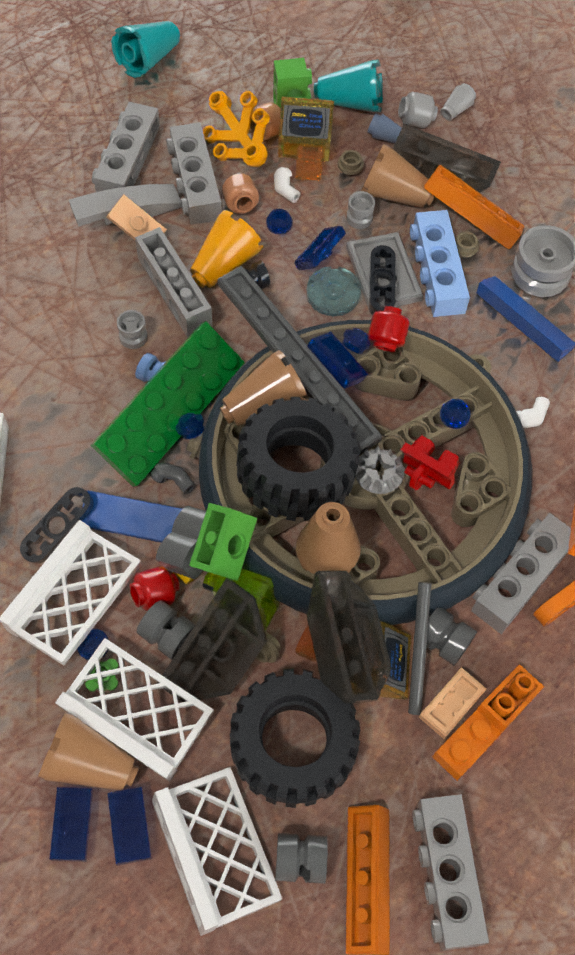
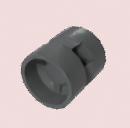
M163 600L156 602L146 612L137 627V634L150 644L158 643V650L172 661L178 659L188 649L198 632L197 625L185 616L177 617V610Z
M436 608L428 622L427 648L430 650L439 649V656L455 666L474 639L477 631L464 622L455 623L454 615L443 608Z
M278 833L275 881L295 882L298 877H303L305 883L325 884L328 837L324 835H307L304 840H301L298 834Z

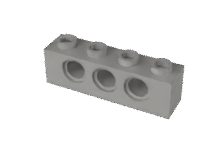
M128 102L125 111H121L116 130H112L110 143L107 149L102 151L100 165L94 169L92 174V183L95 184L96 192L135 185L160 128L158 108Z
M201 123L170 127L171 138H167L166 142L169 155L174 154V158H171L173 173L179 175V178H176L178 194L184 195V198H181L183 214H188L191 225L215 221L222 212L221 199Z
M156 228L135 237L139 261L187 338L204 321H207L213 327L212 307L161 228Z
M551 513L543 521L537 518L527 531V534L530 535L525 542L519 540L510 553L512 558L507 564L503 563L492 576L494 580L489 586L484 584L475 592L472 598L476 602L471 611L502 635L567 555L571 528ZM535 546L543 547L547 553L539 552ZM517 567L525 568L530 575L521 574ZM498 589H506L512 597L502 596Z
M462 794L420 799L416 805L417 810L412 811L415 831L421 832L423 845L418 846V854L421 867L427 868L429 882L424 883L427 904H433L435 919L430 921L434 943H439L440 951L483 946L489 943ZM434 828H443L448 832L450 837L448 844H440L434 839ZM448 863L454 867L456 871L454 881H447L442 878L439 872L440 864ZM448 900H456L462 906L463 913L460 919H454L448 915L446 911Z

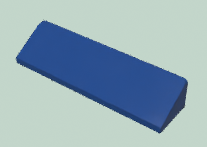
M496 276L484 279L479 283L476 293L557 362L575 348V342Z
M86 490L91 494L94 503L92 510L82 522L89 525L90 529L162 543L164 538L172 532L174 521L182 509Z

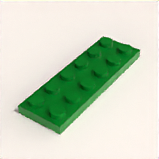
M207 321L202 322L90 446L132 487L138 486L245 362Z

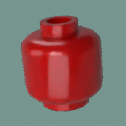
M385 306L384 311L373 313L368 338L373 342L374 348L396 352V348L404 346L410 323L407 317L401 315V309Z
M157 566L138 572L135 575L133 582L130 583V594L136 607H142L143 610L148 611L160 600L172 605L176 598V592L179 591V582L174 573L170 574L165 567Z

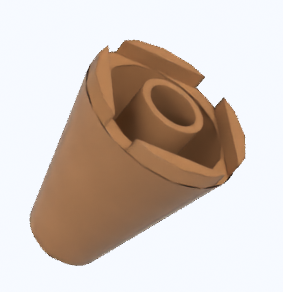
M383 144L361 191L368 192L376 198L423 208L425 204L430 206L435 197L424 188L429 179L386 144Z
M278 350L271 354L222 399L224 406L220 407V410L228 424L234 422L236 426L244 425L251 414H257L258 408L264 404L271 406L273 401L283 398L284 401H288L291 397H300V400L309 401L303 398L307 393L291 364L285 366L281 361L282 358L286 357L283 352Z
M328 502L320 506L301 530L296 541V555L302 568L323 580L338 579L347 575L360 557V540L350 514L343 505L336 502Z
M64 713L38 777L45 781L122 791L125 785L132 786L139 767L133 765L135 757L74 715Z

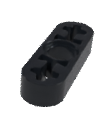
M386 245L377 246L371 251L369 311L372 315L377 311H384L385 307H380L379 304L380 296H385V306H395L396 255L394 250ZM379 257L385 258V268L380 267ZM383 277L389 280L390 283L386 286H380L375 280Z
M80 487L69 489L22 540L20 545L22 557L32 563L46 561L79 520L82 521L90 513L94 503L91 494ZM83 495L85 496L82 499V502L85 504L84 507H75L70 512V514L75 516L73 520L60 511L63 507L67 511L73 507L74 502L72 498L74 496L79 498ZM55 517H62L65 521V528L59 534H53L49 529V523ZM41 531L46 536L54 539L52 543L45 540L40 545L42 551L40 555H30L32 552L31 543L39 544L45 538L39 535Z

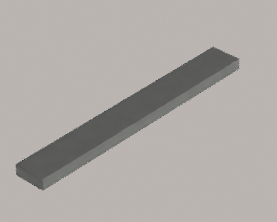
M240 266L218 278V286L273 353L278 350L283 352L286 357L282 358L281 361L285 366L289 364L293 366L305 388L307 396L318 400V404L323 406L327 403L335 408L334 412L337 415L342 413L348 419L347 426L352 425L357 433L356 439L360 442V454L381 442L382 435L247 271Z

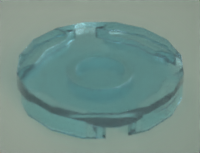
M331 266L321 268L315 271L308 280L306 289L307 300L314 310L323 315L332 317L343 316L353 311L359 303L361 296L360 281L354 273L345 268L331 269Z

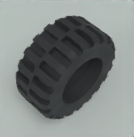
M291 397L288 401H284L283 398L274 400L271 406L264 404L257 409V414H251L239 435L236 463L238 482L242 484V491L246 497H253V504L261 510L264 507L268 509L269 515L276 518L278 515H283L289 521H296V517H303L304 521H309L319 507L328 502H336L342 505L345 497L349 496L353 488L361 451L360 442L356 439L357 433L352 425L347 426L348 419L342 413L337 415L334 412V407L327 403L324 406L318 404L316 399L309 398V401L300 400V397ZM298 445L316 452L323 459L325 465L312 472H293L279 466L271 458L270 454L283 446Z
M283 669V675L276 677L274 672L265 675L263 683L259 684V682L255 681L248 687V694L240 697L237 702V710L232 714L230 746L233 764L237 767V773L242 781H246L249 784V789L257 796L259 794L264 795L266 801L274 805L278 801L286 803L285 807L296 808V804L305 803V806L316 804V800L320 798L327 799L333 795L337 787H341L347 780L359 751V734L361 730L359 721L355 719L356 709L353 703H347L345 700L346 693L340 686L336 689L330 686L331 679L324 675L321 676L320 680L313 678V671L303 669V675H294V669ZM288 710H298L315 717L326 732V746L319 759L302 767L285 766L273 760L267 754L262 740L264 727L273 716Z

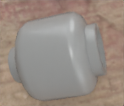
M410 92L406 97H403L398 108V115L405 125L422 129L428 127L431 121H435L438 113V107L435 106L433 97L418 92Z

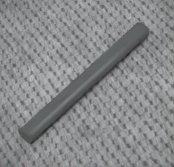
M418 582L408 713L412 715H420L422 711L432 584L429 582Z

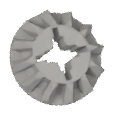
M378 446L374 450L368 451L366 449L359 457L360 461L355 477L360 486L365 490L375 494H386L397 489L402 483L405 467H403L401 457L394 455L391 449L388 451L381 450ZM378 461L386 469L382 479H380L377 470H372L376 467Z

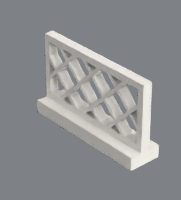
M79 520L0 616V622L7 632L15 637L19 636L64 666L142 566V562L140 559L94 533L89 525ZM93 543L103 548L104 557L87 560L86 552ZM124 560L130 564L124 573L112 575L111 562ZM106 564L107 576L90 580L88 567ZM84 570L85 581L67 584V576L71 571ZM103 584L109 585V592L104 598L92 600L91 587ZM86 588L87 601L70 605L69 592ZM64 593L65 606L48 610L47 601L52 595ZM89 608L90 617L83 624L72 625L71 612ZM66 613L67 627L50 630L49 617ZM43 618L45 632L29 634L25 631V628L32 620ZM68 634L69 644L60 654L52 648L51 638ZM46 639V644L40 640Z
M106 638L101 642L67 692H62L55 702L63 710L74 715L169 782L177 772V767L214 713V709ZM109 649L118 655L120 668L101 672L100 659ZM123 659L130 663L131 666L124 667ZM96 666V673L90 674ZM135 670L144 672L147 686L128 690L125 673ZM121 674L124 691L105 695L102 677ZM150 677L159 683L151 685ZM98 679L100 696L85 699L77 693L85 681ZM161 688L171 690L174 704L155 708L152 690ZM148 691L151 709L132 713L129 695ZM177 695L187 702L178 703ZM125 697L127 715L110 716L106 700ZM101 702L102 709H100L93 703ZM195 706L204 712L196 724L183 727L180 708ZM175 710L179 728L159 732L156 714ZM152 715L155 733L143 736L137 734L133 719ZM128 720L130 728L122 724L120 721ZM192 730L185 740L184 732ZM180 733L182 746L173 758L163 751L160 737ZM156 738L157 747L148 740Z
M231 767L175 788L168 789L167 787L154 793L152 803L200 936L282 900ZM226 779L230 789L226 802L207 794L212 783ZM203 786H206V789H205L204 792L201 791V790H198V788H201V787H203ZM189 792L200 797L201 800L195 814L181 809L177 796ZM232 797L236 807L230 804ZM204 800L223 808L217 824L198 816ZM227 810L241 817L243 825L239 835L220 827ZM185 818L191 820L189 827L186 824ZM195 822L213 830L207 848L192 840L190 832ZM245 830L249 839L242 837ZM217 832L236 841L229 858L210 850ZM240 843L252 848L256 858L252 868L233 860ZM197 851L204 854L201 861L199 859ZM207 856L226 864L220 881L205 875L203 865ZM258 863L262 873L256 871ZM230 866L249 874L242 892L223 884ZM256 877L266 882L271 896L258 900L247 895L246 893L252 878ZM209 884L216 887L214 895L212 894ZM220 890L239 898L234 912L222 917L216 904ZM243 900L251 903L250 905L241 908Z

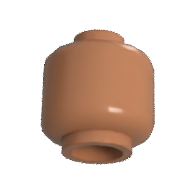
M266 102L255 107L253 112L258 108H263L270 116L263 140H268L280 134L283 129L284 115L281 108L273 102ZM251 119L249 131L253 135L256 123Z
M234 174L225 180L222 186V194L227 207L232 212L245 214L256 207L259 201V194L254 181L248 175Z

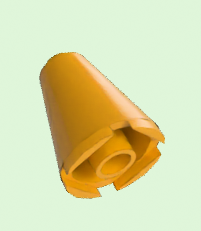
M223 210L218 215L190 269L193 274L192 278L201 288L205 286L213 287L218 283V278L240 267L263 249V245H258L261 238L255 230L241 218L237 221L232 219L230 216L233 213Z

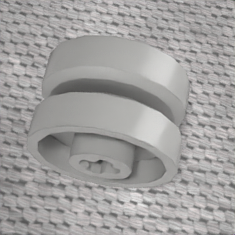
M551 225L537 226L529 229L520 240L511 267L512 278L517 286L526 293L537 297H551L561 293L568 286L572 272L575 269V239L565 230Z

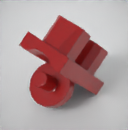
M423 435L412 445L405 442L400 449L404 453L403 463L408 465L404 473L411 477L409 487L414 490H418L422 485L431 489L435 482L450 490L455 484L454 473L460 464L459 457L449 450H445L438 460L430 457L435 450V444Z

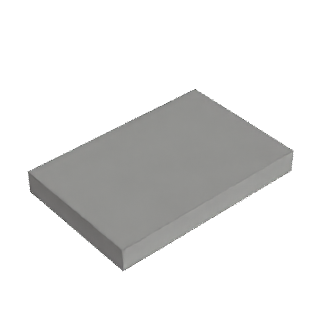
M398 232L347 242L346 249L368 309L371 251L380 245L391 247L396 255L394 307L422 301L423 294ZM379 257L380 267L385 268V258ZM383 277L375 280L380 286H386L390 283L389 280ZM380 296L379 298L380 307H385V296Z

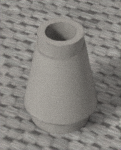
M465 83L456 86L440 110L441 115L446 120L451 121L471 107L476 99L474 89Z

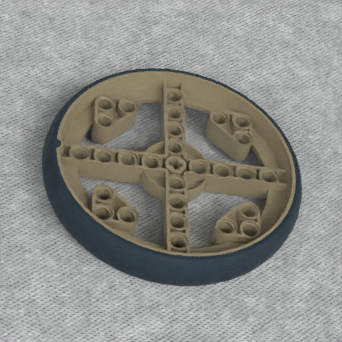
M345 320L311 326L297 331L298 335L325 367L354 363L352 382L358 390L400 400H410L416 396L420 380L423 378L452 398L392 431L372 423L382 435V440L368 449V451L374 450L378 446L381 450L391 449L396 453L394 455L401 457L403 467L406 469L408 465L403 463L404 453L400 449L405 442L410 445L415 442L410 437L419 438L423 435L430 439L436 448L474 427L482 443L484 454L472 452L465 456L458 475L451 517L457 525L461 527L474 525L466 538L450 552L404 489L410 476L404 473L400 486L386 494H375L365 490L360 486L355 477L353 488L349 496L345 497L343 504L356 509H374L417 571L394 578L376 579L380 558L374 550L366 547H361L360 557L352 570L347 575L339 578L345 582L343 586H335L330 582L332 579L323 580L317 578L315 574L303 569L298 558L287 552L272 538L303 521V517H296V521H289L283 515H278L277 518L269 515L268 509L265 507L261 510L255 505L251 506L248 497L242 491V484L238 482L236 466L239 443L236 437L240 435L241 429L245 427V424L236 426L234 422L228 424L220 410V407L224 406L222 399L273 354L268 346L248 360L229 380L209 414L199 454V483L205 511H207L208 504L212 503L256 517L257 520L264 519L269 522L263 526L255 524L241 572L258 588L296 611L318 619L356 626H388L415 621L418 582L432 583L429 617L436 608L449 609L468 598L497 572L514 549L522 533L528 515L532 492V463L525 431L518 414L503 389L479 363L462 350L428 332L409 326L404 346L396 348V352H389L374 348L373 342L369 340L368 332L371 320ZM307 395L303 397L309 400V397ZM435 424H442L444 427H438ZM275 450L270 454V456H271L272 459H273ZM322 458L320 460V468L325 465ZM378 461L376 467L372 470H377L380 479H382L386 469ZM469 469H476L480 473H473ZM487 492H493L498 497L489 496ZM461 506H469L473 511H466ZM400 510L406 515L397 516L392 511ZM418 534L423 540H413L410 535ZM427 559H436L441 565L433 566ZM365 563L368 564L372 569L369 571L360 570L357 567V565Z

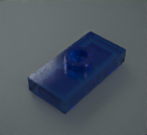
M343 227L324 228L295 260L294 264L297 269H313L321 261L327 259L332 254V249L346 234Z
M331 331L312 338L308 343L307 347L344 389L364 381L368 373Z
M57 787L49 858L51 861L87 862L93 798L92 788Z
M137 787L107 793L116 865L152 859L143 788Z

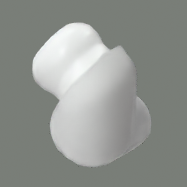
M280 167L274 173V189L284 198L295 203L301 193L290 185L291 170Z
M537 397L533 408L516 411L523 428L537 427L543 423L550 404L547 398Z

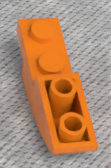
M519 664L434 753L432 758L458 781L545 686Z

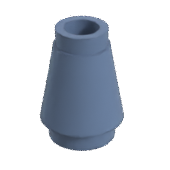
M375 113L367 133L372 135V138L401 145L407 132L384 114L379 115Z

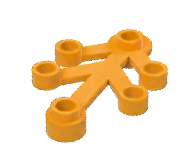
M215 91L209 97L210 108L218 115L223 116L231 130H216L213 126H206L203 128L205 141L209 144H213L216 141L240 142L244 147L228 148L224 143H218L213 148V155L220 161L243 159L244 163L250 167H260L267 160V149L262 142L270 116L263 108H258L253 112L258 99L251 91H245L240 96V103L243 105L240 122L230 109L232 105L230 97L223 91ZM251 119L256 123L252 140L248 135Z

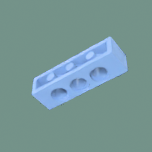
M448 210L418 212L415 214L414 224H410V238L412 241L415 240L416 262L421 264L420 281L421 284L426 285L427 289L425 291L427 307L431 306L433 317L465 314L470 296Z

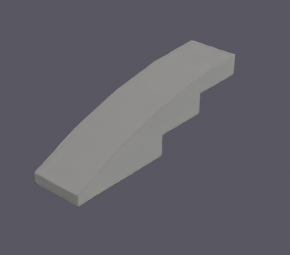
M174 184L127 186L69 199L78 227L104 219L106 225L113 223L106 216L123 194L151 217L182 207L181 199Z

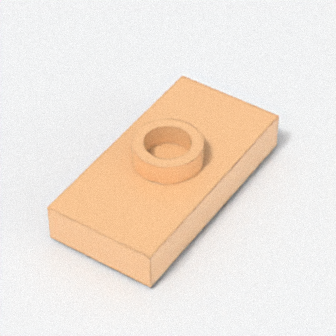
M124 194L106 216L134 240L135 237L159 227L163 233L167 230Z
M461 667L423 710L419 718L445 739L485 693L487 688Z

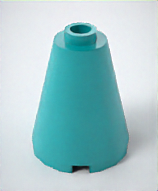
M171 21L125 25L114 31L116 34L112 37L111 44L118 65L123 64L127 69L125 73L136 78L145 75L179 44L180 32L178 27Z
M373 59L320 76L318 82H314V97L319 98V102L323 104L374 113L381 112L382 108L378 106V103H383L382 73L377 74L376 67L381 66L379 59Z

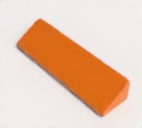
M442 165L437 167L424 186L425 190L507 249L512 248L524 230L522 223Z
M381 805L348 807L346 954L389 955V809Z

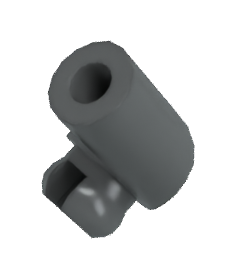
M162 462L155 465V469L151 472V477L155 482L164 483L166 479L173 480L184 494H189L196 487L193 480L180 466Z

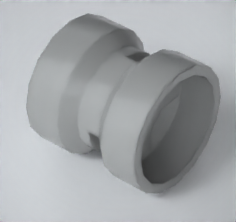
M358 191L349 197L347 222L355 229H365L373 221L375 199L370 193Z
M127 310L118 316L117 328L121 344L128 349L142 347L146 343L148 336L145 318L141 312Z

